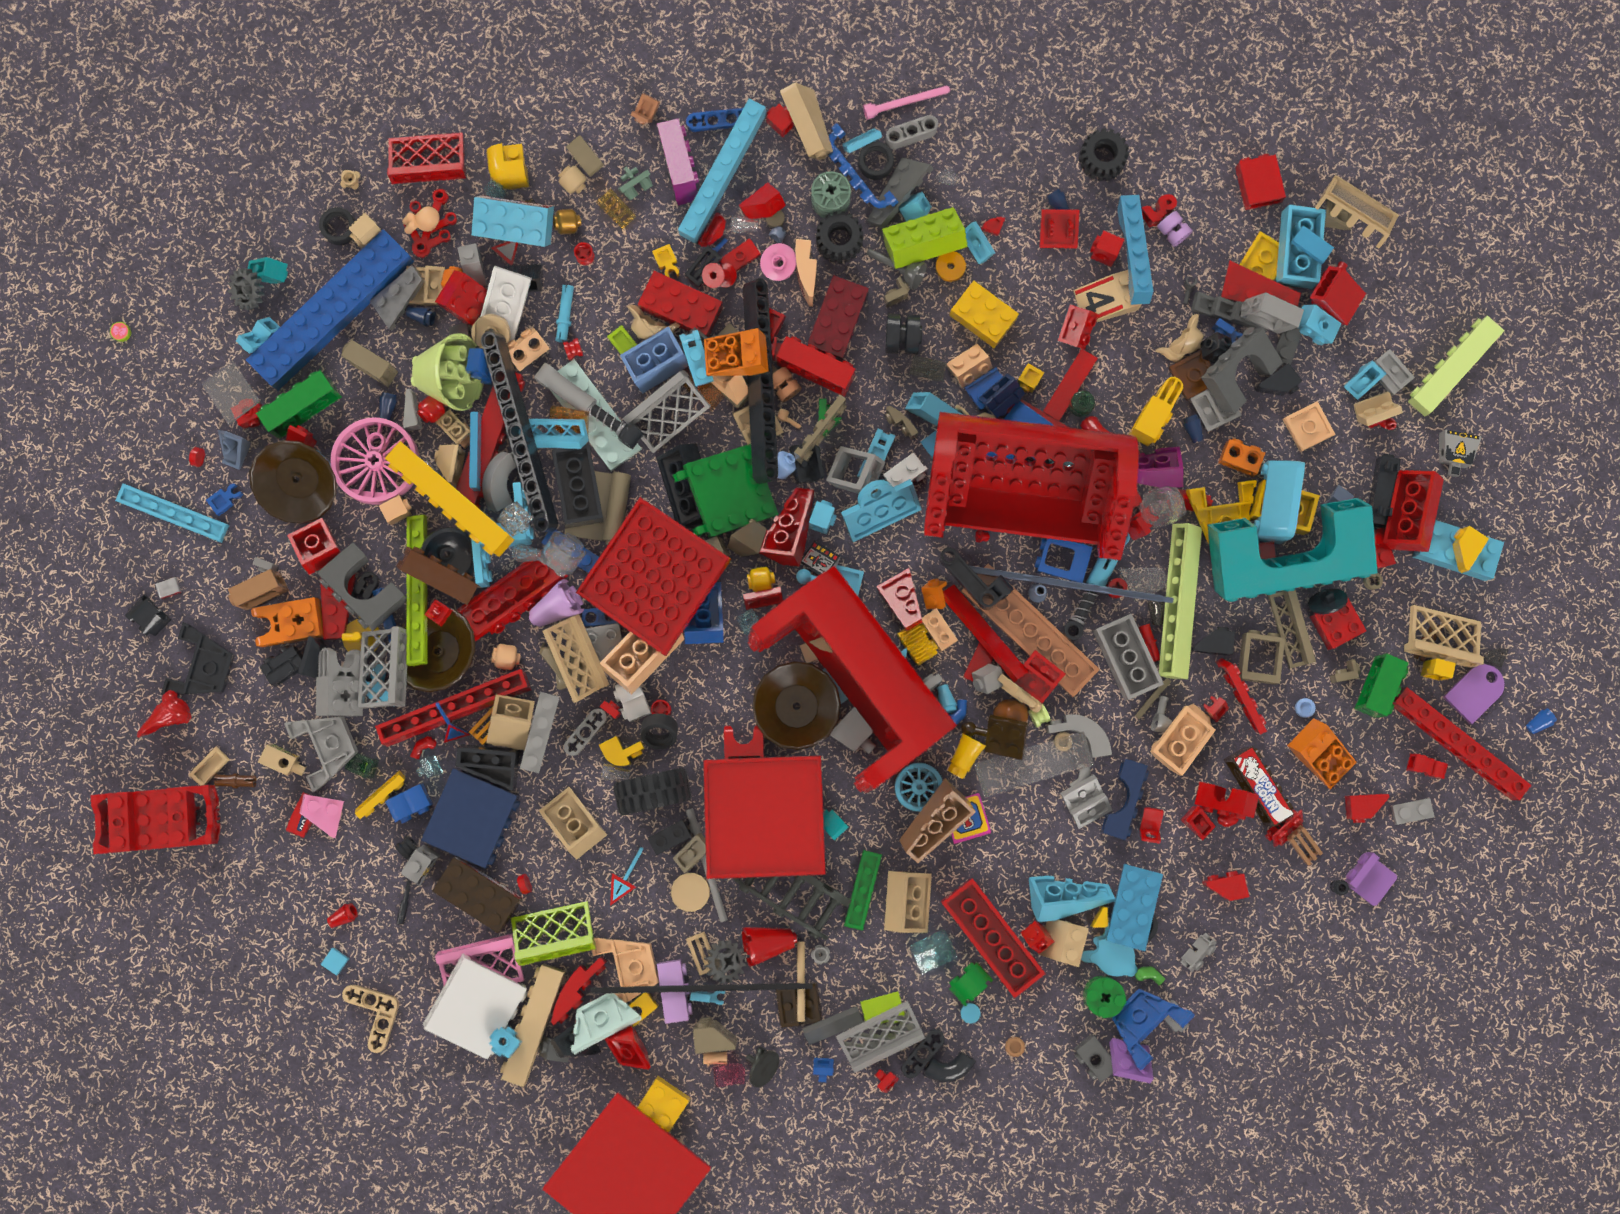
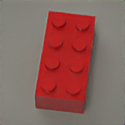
M653 271L638 302V307L643 312L667 323L679 324V328L690 332L695 327L709 338L723 309V302Z
M786 336L776 356L777 365L787 367L790 372L845 397L855 377L853 364L847 361L841 362L836 360V357L828 352L825 354L819 352V349L814 345L809 344L807 346L802 344V341L797 337L791 336L790 338Z
M1400 470L1398 472L1390 507L1393 508L1392 516L1388 517L1383 543L1390 549L1429 552L1444 479L1436 471Z

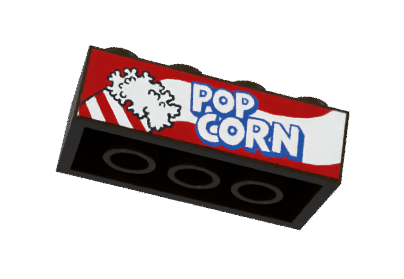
M1253 746L1243 747L1223 760L1243 791L1259 795L1255 812L1263 825L1276 826L1294 815L1292 811L1293 806L1288 799L1283 797L1281 786L1272 779L1270 768L1262 763V756L1258 749L1253 748Z
M460 857L452 859L432 890L496 933L502 932L523 899Z

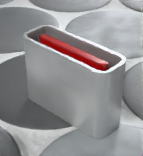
M176 577L155 584L160 599L182 592Z

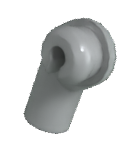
M1084 763L1080 764L1077 768L1079 772L1078 779L1069 784L1070 787L1090 777V767Z

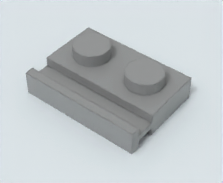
M1391 349L1375 361L1386 372V375L1379 382L1390 392L1391 396L1415 378Z

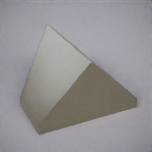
M1326 198L1324 209H1326L1325 227L1351 230V227H1348L1346 223L1352 214L1342 209L1336 217H1332L1330 212L1336 204Z
M753 519L749 521V524L732 534L727 545L730 550L741 557L759 554L766 533V528Z

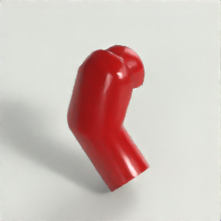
M430 736L418 740L410 756L419 760L424 749L435 748L436 740Z
M1229 814V817L1219 815L1217 821L1223 827H1229L1236 824L1239 819L1234 818V814Z

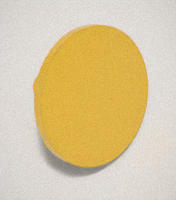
M358 619L350 622L347 625L346 633H342V641L348 652L353 649L361 651L362 632L371 631L368 627L364 629L357 621ZM374 636L368 637L369 647L377 640Z

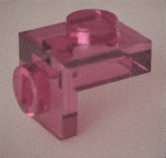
M730 1063L713 1067L715 1087L720 1088L745 1083L744 1078L746 1074L742 1064Z

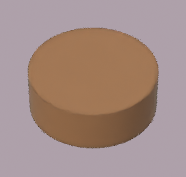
M1013 1036L1007 1039L1005 1050L1010 1056L1019 1057L1025 1051V1044L1021 1038Z

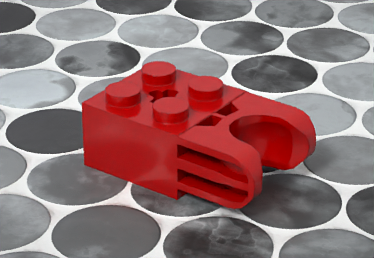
M757 725L753 729L752 740L747 744H740L735 740L731 726L724 727V759L764 758L763 733Z

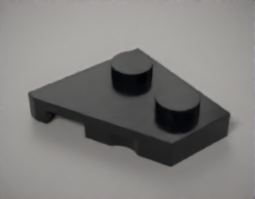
M576 1023L550 1040L560 1058L596 1055L601 1052L597 1043L576 1054L571 1051V1045H574L575 1040L573 1032Z

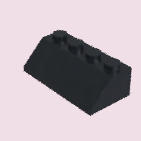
M697 443L681 444L656 457L675 521L684 527H688L703 521L688 479L675 482L673 474L684 470L683 465L700 460L701 456Z

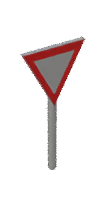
M507 241L491 249L508 264L513 265L519 243Z

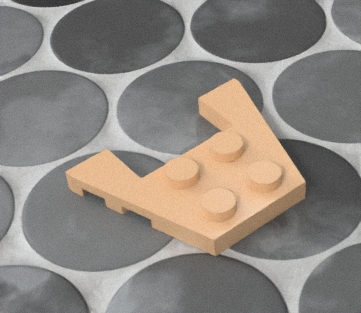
M594 937L596 949L592 950L593 956L613 952L620 986H654L659 983L651 943ZM641 993L614 994L627 1003Z

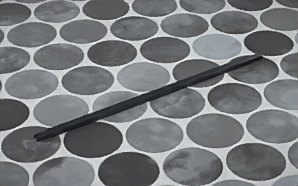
M764 983L620 986L591 988V993L812 989L813 984Z

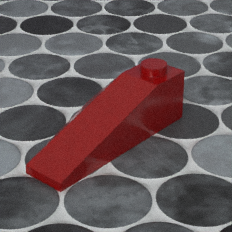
M795 488L785 502L782 512L774 518V523L770 529L766 530L759 551L760 554L782 565L800 567L805 550L815 491L813 489Z

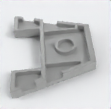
M344 716L284 723L290 739H295L309 733L323 769L306 776L312 793L319 791L358 753Z

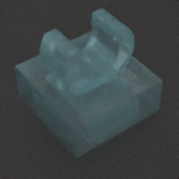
M435 755L420 760L419 762L422 767L416 770L419 777L426 775L427 778L443 773Z

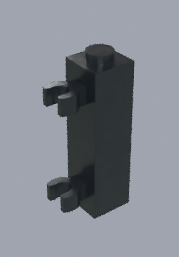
M1383 454L1376 459L1369 499V504L1372 506L1374 527L1386 528L1388 517H1391L1393 508L1390 507L1397 474L1400 471L1401 459L1395 458L1392 454Z

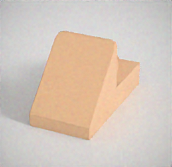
M713 376L714 382L711 383L736 405L748 395V387L743 376Z

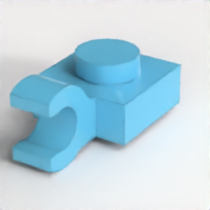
M707 991L691 992L690 1000L723 1005L724 1001L718 1000L717 995L719 993L725 994V991H715L714 993Z

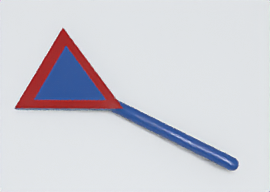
M436 703V707L448 725L444 743L471 735L469 732L452 725L440 704Z

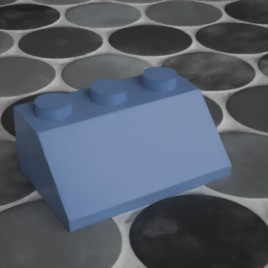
M669 326L620 355L630 376L642 394L688 367L685 353Z

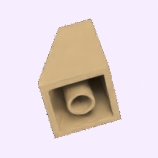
M496 694L486 743L493 746L509 747L514 750H525L535 701Z

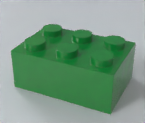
M1387 653L1375 656L1354 709L1374 718L1390 715L1394 709L1393 701L1401 691V681L1408 674L1409 669L1407 666L1409 662Z

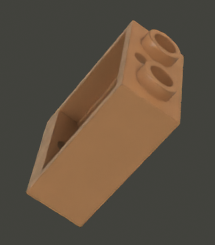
M269 569L229 588L230 595H228V598L233 606L249 610L289 591L282 574Z

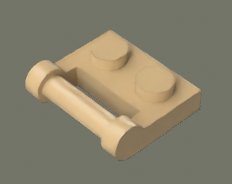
M1000 675L997 680L1003 684L1002 689L1021 703H1026L1033 712L1036 713L1041 710V702L1005 675Z

